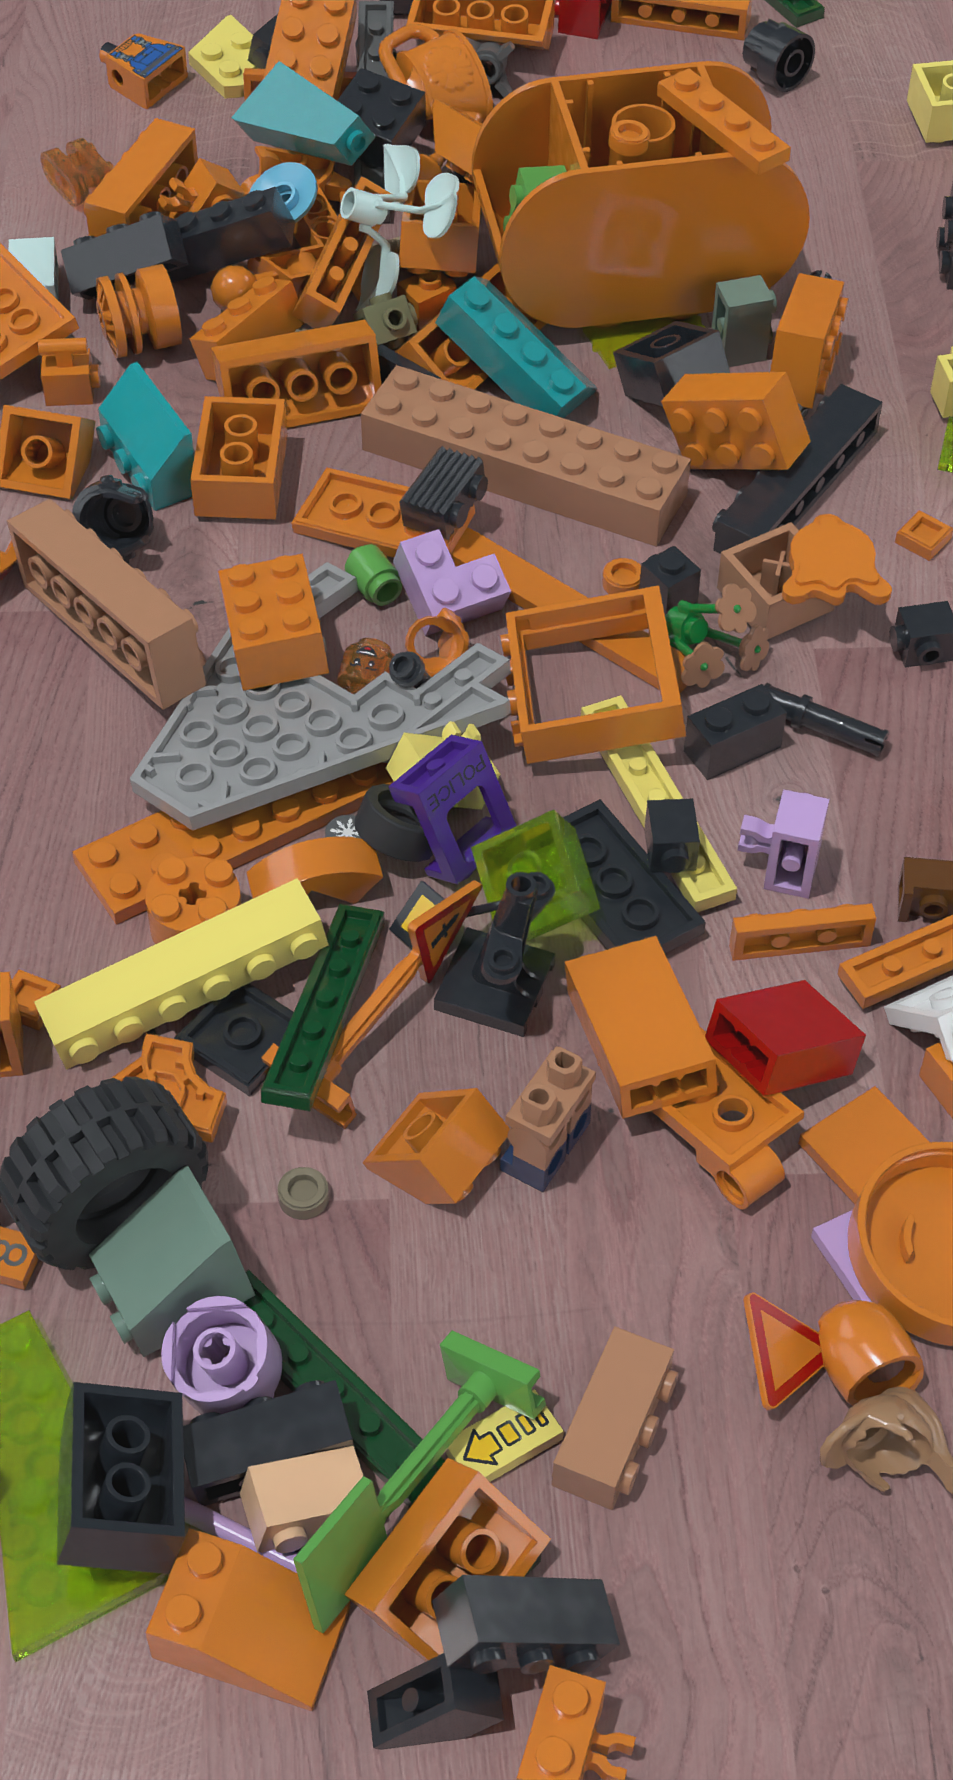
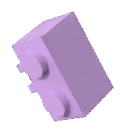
M783 789L775 824L766 823L757 817L744 815L738 851L746 853L764 852L769 854L763 889L809 899L819 858L829 799Z

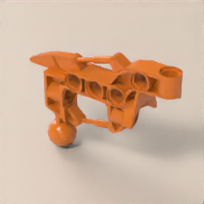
M255 146L254 150L259 157V173L248 177L241 184L240 187L246 195L250 192L251 187L260 175L271 167L281 163L296 162L305 165L314 174L318 185L317 196L308 213L295 223L294 236L301 248L276 254L268 253L249 259L247 261L248 269L243 266L229 265L217 272L210 289L214 303L221 310L227 309L230 301L242 297L252 289L255 281L268 276L274 277V279L292 281L298 299L300 298L338 218L328 200L341 203L344 193L352 187V182L349 179L334 172L335 161L287 149ZM365 261L351 289L358 301H360L361 281Z

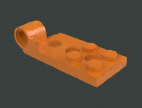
M701 1028V1030H702V1032H703V1034H704V1036H705L706 1031ZM709 1044L716 1058L717 1092L655 1109L652 1112L696 1149V1162L714 1176L715 1182L724 1197L735 1207L746 1209L785 1179L783 1165L768 1144L804 1118V1111L781 1092L763 1096ZM728 1111H738L745 1115L744 1118L738 1121H726L720 1116Z

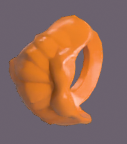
M448 608L441 609L437 616H425L416 620L409 628L405 639L406 651L417 654L425 664V671L432 677L465 653L470 645L469 635L464 630L461 617ZM427 625H435L443 630L438 641L439 657L424 658L416 652L414 646L416 634Z

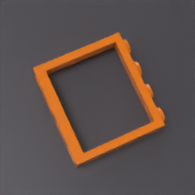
M659 586L506 613L508 634L500 635L504 657L511 656V674L506 677L507 686L515 685V689L507 691V696L510 699L511 717H519V720L511 721L515 748L524 747L527 764L686 737L681 698ZM649 629L662 702L535 724L526 650Z

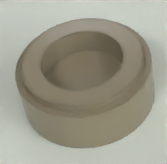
M298 1167L284 1174L278 1184L279 1205L283 1212L299 1220L311 1219L321 1214L329 1201L328 1183L323 1174L309 1167Z

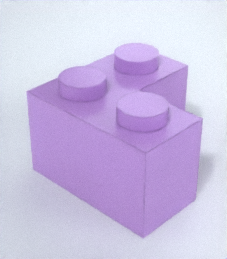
M439 529L400 542L393 560L418 619L425 616H437L441 609L448 608L461 617L462 623L502 610L511 593L495 553L455 566ZM427 625L422 628L425 636L442 631L441 628L435 625Z

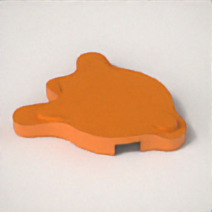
M832 514L819 515L815 517L812 523L800 529L792 539L789 552V565L792 575L784 583L782 589V598L789 604H800L808 599L817 598L831 605L838 606L845 601L846 593L853 592L874 605H882L890 600L892 587L877 572L875 567L876 552L873 542L868 535L855 526L845 523L838 516Z

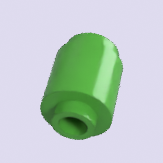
M368 544L357 547L350 553L345 563V572L356 577L358 589L368 601L383 606L393 602L400 595L402 583L398 571L378 546Z

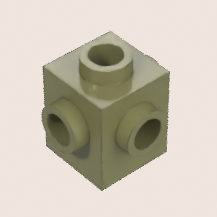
M391 292L375 296L369 299L370 306L362 308L353 314L354 321L366 320L376 334L377 347L382 344L391 350L399 349L407 342L406 338L417 333V314L413 305L407 302L405 295L392 298Z

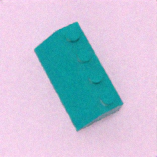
M474 276L448 296L435 323L515 403L565 418L598 389L489 280Z

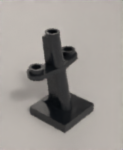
M516 872L507 878L506 889L488 933L469 927L466 928L435 995V1011L517 1036H525L528 1019L533 1008H537L543 994L545 979L548 972L552 971L555 966L556 953L526 945L531 922L549 904L555 894L554 883L547 875L541 872Z

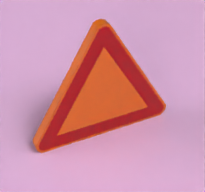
M755 1292L744 1296V1307L762 1406L766 1410H772L777 1408L824 1367L819 1332Z

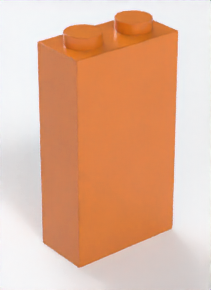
M656 936L565 961L568 995L622 1119L717 1092L716 1058Z

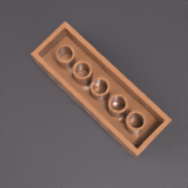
M49 498L7 520L24 587L162 710L206 686L203 671L206 661L198 647L196 633L199 631V628L192 613L188 609L182 610L177 606L164 589H157L152 585L139 568L133 569L123 560L115 548H108L100 541L97 534L91 528L86 529L70 510H63Z

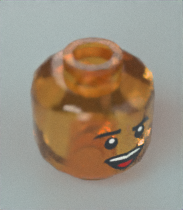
M362 638L358 642L346 647L337 677L338 685L348 692L356 694L385 671L390 674L389 664L395 656L391 652L390 646L378 639Z

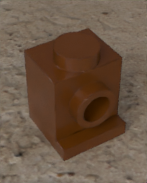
M904 857L898 881V922H907L909 915L924 916L929 919L946 918L953 915V861Z

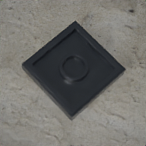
M248 983L231 991L223 999L210 1001L174 1039L193 1043L195 1061L250 1097L265 1081L270 1066L265 1064L261 1057L273 1043L280 1046L294 1012Z

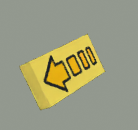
M535 1389L532 1390L533 1393L538 1395ZM504 1406L462 1430L445 1452L449 1459L479 1471L491 1482L563 1440L564 1431L547 1406L543 1408L534 1420Z

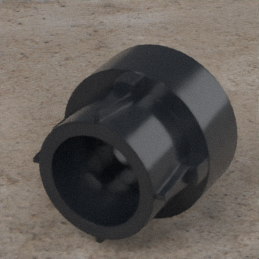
M768 19V21L757 24L750 31L744 42L742 54L745 63L751 66L750 70L757 73L763 82L781 92H788L800 85L808 75L815 58V43L810 35L784 22L778 23Z

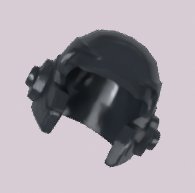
M105 475L100 477V481L91 484L79 493L72 509L76 520L86 529L91 528L101 542L110 549L115 548L123 560L129 564L130 559L136 556V550L150 543L149 536L154 529L153 511L147 492L141 487L122 483L121 479L114 478L113 475Z

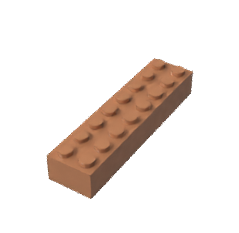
M398 365L395 366L361 413L362 450L422 470L441 446L446 450L451 448L453 452L456 450L461 454L465 452L468 456L472 454L475 458L480 457L483 460L484 473L488 479L487 491L656 547L688 493L690 458Z

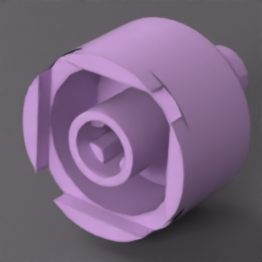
M207 1297L187 1307L186 1310L188 1312L176 1324L172 1322L166 1331L162 1344L161 1357L163 1369L175 1389L182 1393V1396L196 1411L201 1414L209 1412L224 1414L243 1408L251 1399L262 1396L274 1397V1391L278 1386L282 1373L281 1349L276 1338L263 1320L246 1304L232 1297Z

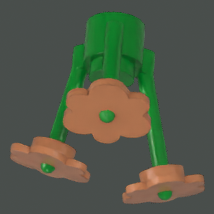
M730 583L723 588L722 598H719L715 604H692L681 600L678 606H674L666 614L665 619L670 646L678 649L686 656L682 662L685 670L682 672L681 680L687 686L696 684L698 687L704 688L710 683L711 679L718 678L724 672L725 665L721 660L724 655L723 650L717 646L712 647L708 642H701L705 637L739 648V655L741 657L740 668L744 671L757 670L760 660L766 657L769 650V642L767 641L769 629L756 624L741 639L709 628L707 621L701 614H719L718 625L722 631L730 632L734 630L736 633L745 632L747 623L752 622L757 614L755 604L750 601L752 595L748 588L740 589L737 584ZM695 643H699L694 650H692L688 646Z

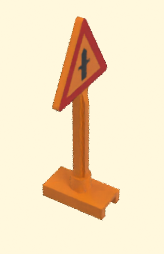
M476 880L471 881L409 923L407 929L412 944L411 952L393 968L343 1028L312 1108L343 1129L348 1127L357 1116L350 1094L332 1083L342 1071L341 1065L412 981L417 970L419 971L420 978L425 982L430 983L433 980L483 887ZM273 1043L261 1057L262 1061L270 1067L279 1046Z

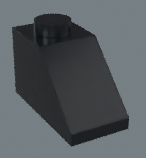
M444 1653L367 1691L372 1742L375 1749L384 1750L460 1740L504 1720L498 1671L476 1674L472 1668H447Z

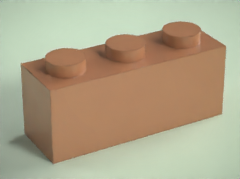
M614 1326L553 1462V1487L610 1510H613L620 1492L626 1495L630 1494L640 1468V1464L633 1462L640 1446L647 1449L650 1447L660 1419L653 1415L659 1400L666 1403L669 1402L678 1379L679 1372L671 1370L674 1349Z

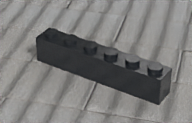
M840 384L830 396H824L816 412L810 418L806 417L803 419L811 442L788 470H758L755 479L748 486L744 485L740 488L734 502L727 510L722 509L719 511L712 525V531L715 532L713 550L721 554L724 550L790 522L796 525L878 432L883 402L843 384Z

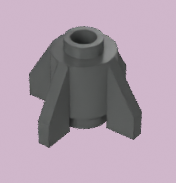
M467 38L484 67L489 85L495 84L494 87L505 98L512 92L505 69L508 55L514 50L515 45L511 41L500 45L490 41L479 43Z

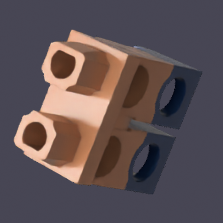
M555 1047L554 1050H551L506 1115L505 1124L511 1127L508 1132V1139L511 1145L500 1159V1171L541 1192H544L565 1161L566 1154L569 1155L590 1124L592 1084L595 1081L596 1071L583 1066L580 1056L562 1047Z

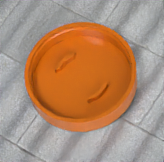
M929 1142L900 1150L881 1163L872 1173L858 1197L850 1216L847 1233L848 1251L858 1282L873 1303L880 1304L888 1309L906 1331L934 1343L953 1346V1142Z

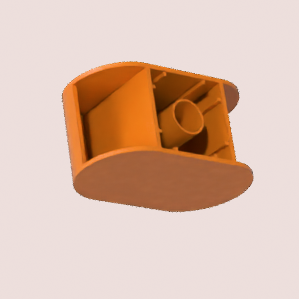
M700 61L550 77L532 81L517 88L493 108L482 124L474 144L472 176L504 284L513 301L523 311L533 318L550 325L565 328L590 327L602 331L616 329L624 322L656 318L682 322L694 318L698 313L713 312L717 282L761 275L766 286L770 289L788 272L803 249L810 220L807 195L797 174L786 163L760 175L755 174L657 96L659 81L690 68L771 131V116L767 101L759 85L749 74L728 63ZM621 120L641 122L650 131L648 150L639 156H624L614 152L608 144L611 126ZM564 165L567 172L558 174L541 183L521 201L511 215L504 231V217L509 215L511 208L509 198L510 187L516 184L518 169L523 167Z

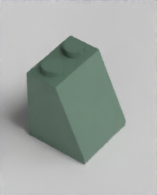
M188 1165L170 1177L89 1254L98 1271L96 1275L89 1278L103 1305L114 1301L118 1312L110 1315V1318L124 1344L134 1339L143 1357L162 1348L164 1336L172 1322L176 1324L188 1312L186 1308L194 1302L213 1296L232 1297L244 1302L255 1296L230 1236Z

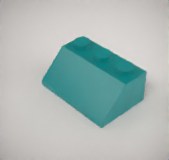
M138 362L132 363L98 408L100 426L96 427V432L102 447L105 450L110 449L112 451L119 471L130 476L132 485L141 487L147 492L151 507L154 511L192 497L190 481L194 462L192 433Z

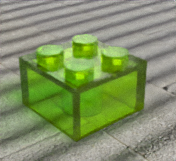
M554 809L471 847L487 903L501 900L506 889L507 878L516 872H541L547 875L554 883L555 894L549 904L531 922L527 941L601 909L576 830ZM496 911L490 912L492 921Z

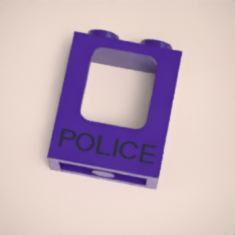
M451 734L388 786L395 802L413 806L435 856V860L424 868L427 876L458 884L469 878L481 863L492 854L500 851L504 844L519 831L482 741ZM478 786L491 817L485 816L456 841L447 822V813Z

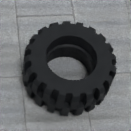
M125 1077L123 1081L115 1078L102 1080L99 1086L93 1088L88 1085L74 1091L75 1095L67 1100L62 1101V1099H59L50 1105V1111L41 1118L36 1116L26 1126L27 1132L22 1137H16L11 1144L10 1156L4 1157L1 1166L0 1196L31 1250L41 1261L64 1270H74L76 1267L84 1270L96 1268L89 1254L178 1170L188 1165L202 1189V1182L206 1181L208 1173L207 1146L171 1092L157 1082L138 1077Z

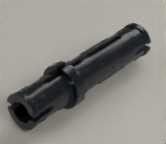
M769 683L764 685L787 712L786 719L792 721V727L801 729L802 726L870 752L877 757L882 753L885 746L883 742L888 739V730L880 729L814 703L813 697L806 694L799 697L771 686Z

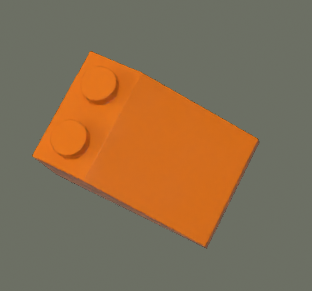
M189 1528L145 1634L151 1656L154 1659L312 1711L351 1608V1601H349L326 1631L321 1633L314 1629L297 1573L241 1544Z

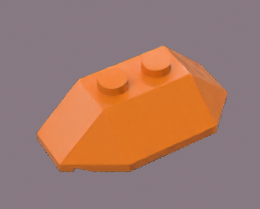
M435 99L432 105L435 152L447 159L445 165L447 168L464 175L466 180L474 184L472 154L477 135L483 123L467 113Z

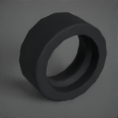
M388 784L372 786L366 792L354 819L355 830L361 839L379 852L402 861L421 862L429 860L433 852L413 806L395 802Z

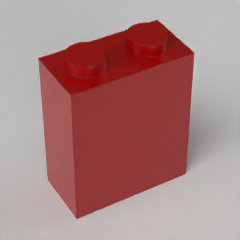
M806 980L716 999L705 1038L763 1096L852 1075L866 1034Z

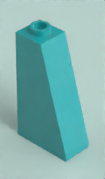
M280 61L277 62L231 117L248 137L255 142L351 166L376 137L356 113Z

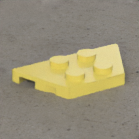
M228 15L188 52L189 64L225 99L243 97L244 69H258L248 61L253 35L232 15Z

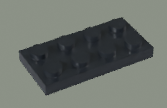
M601 799L524 836L525 850L607 949L656 936L666 954L704 934L705 920L663 872L650 873L648 854Z

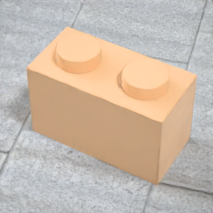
M354 1446L248 1467L240 1490V1497L257 1553L274 1549L278 1553H289L302 1548L363 1477Z

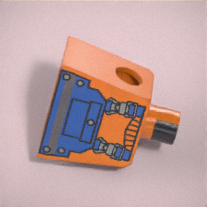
M138 33L130 36L119 46L106 42L100 50L99 58L102 63L106 64L110 87L146 110L188 77L185 47L179 44Z

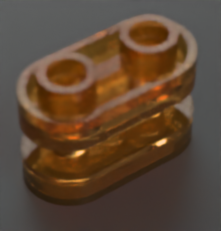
M84 138L68 142L66 144L67 155L57 147L44 151L40 155L42 169L47 180L72 207L83 204L89 195V189L93 192L103 181L104 176L114 168L110 161L106 162L97 152L93 143H88Z

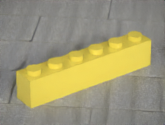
M296 878L34 1001L67 1070L77 1064L88 1063L95 1059L98 1054L117 1045L132 1042L143 1033L166 1022L179 1020L187 1012L210 1001L223 999L231 991L254 980L265 979L273 974L274 971L299 959H307L318 950L328 946L322 921L300 881Z

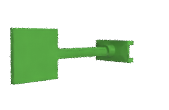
M451 1330L439 1345L447 1380L462 1386L458 1390L459 1397L384 1485L378 1497L375 1493L373 1481L363 1476L293 1558L314 1629L324 1633L349 1603L350 1599L344 1594L387 1539L384 1526L386 1519L405 1501L476 1413H482L494 1401L533 1420L546 1406L545 1398L532 1392V1387L541 1377L539 1369Z

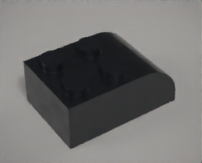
M73 1382L66 1405L60 1443L57 1565L169 1574L185 1538L182 1393Z

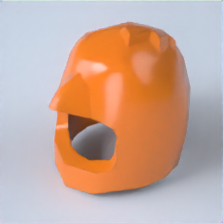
M850 1300L836 1304L825 1311L820 1317L818 1324L820 1328L819 1340L823 1365L832 1383L849 1404L854 1406L862 1399L881 1395L885 1390L893 1387H906L915 1391L923 1379V1361L902 1324L888 1309L873 1302ZM905 1361L903 1369L890 1380L874 1383L867 1377L877 1369L890 1363Z

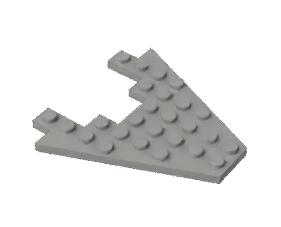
M328 562L308 575L318 619L358 591L355 576ZM228 628L205 666H203L206 686L180 701L130 777V783L135 794L189 829L196 830L377 763H389L404 732L442 737V731L450 721L455 722L461 733H463L469 724H474L477 728L507 717L511 714L510 699L491 690V688L511 674L510 659L480 643H476L417 689L414 687H400L391 679L390 674L385 671L356 694L348 692L321 675L243 691L230 628ZM323 637V642H324V647H325V652H326V651H327V647H326L325 637Z

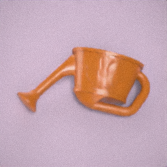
M409 24L394 31L380 42L378 55L388 77L425 92L426 120H433L432 105L435 99L467 113L481 123H484L487 116L493 110L492 93L484 67L473 46L460 31L450 29L440 36L427 26ZM410 39L425 41V43L408 51L398 52L396 59L393 56V49ZM436 152L429 156L419 154L420 171L418 180L431 181L435 176L442 173L441 167L447 160Z

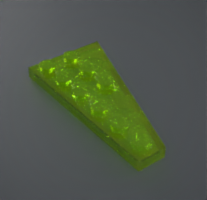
M29 1310L0 1324V1537L11 1650L15 1662L168 1580V1574L57 1565L59 1455L64 1415L71 1388Z

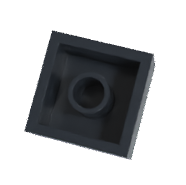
M363 68L359 69L337 100L356 113L376 136L358 159L384 169L383 145L411 146L426 125V98L424 91Z
M680 321L664 326L613 352L625 396L662 407L661 401L685 374L730 373L719 330Z

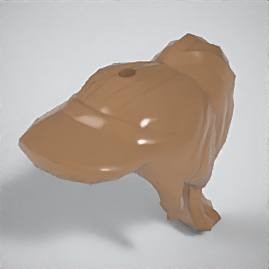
M889 1388L881 1395L868 1397L856 1403L848 1410L841 1425L826 1438L820 1448L821 1465L826 1468L838 1469L848 1464L868 1484L879 1491L885 1492L890 1489L889 1484L881 1478L879 1473L890 1475L906 1474L909 1471L917 1470L924 1464L928 1465L939 1476L946 1490L953 1494V1456L948 1448L943 1426L929 1404L916 1391L909 1388Z

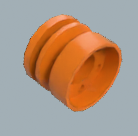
M163 264L137 269L135 274L136 288L132 289L123 272L115 274L116 292L108 276L96 278L97 314L103 335L108 341L115 358L127 356L126 338L134 354L142 353L143 334H147L155 350L182 344L179 310L171 280Z

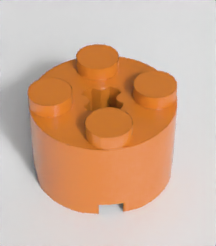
M200 856L168 857L163 859L158 865V871L155 872L148 882L145 892L150 932L155 944L242 904L239 882L233 873L230 863L221 859L214 860Z

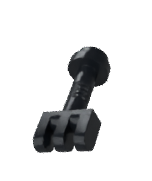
M400 652L390 661V677L400 687L408 688L413 686L417 689L432 677L425 671L423 660L414 652Z

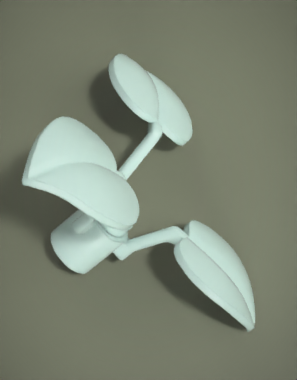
M383 145L385 190L392 194H372L351 187L343 195L340 206L342 218L360 223L359 231L367 233L380 244L376 245L366 258L361 281V296L359 304L355 309L356 311L370 306L369 299L388 292H391L392 295L398 280L399 256L397 253L390 252V242L372 228L376 224L380 225L384 222L388 210L424 214L423 231L429 238L433 239L442 237L453 222L457 208V192L460 184L458 177L453 174L441 173L429 182L425 191V206L417 207L403 204L408 199L407 193H410L415 188L419 177L420 156L414 147L408 145Z

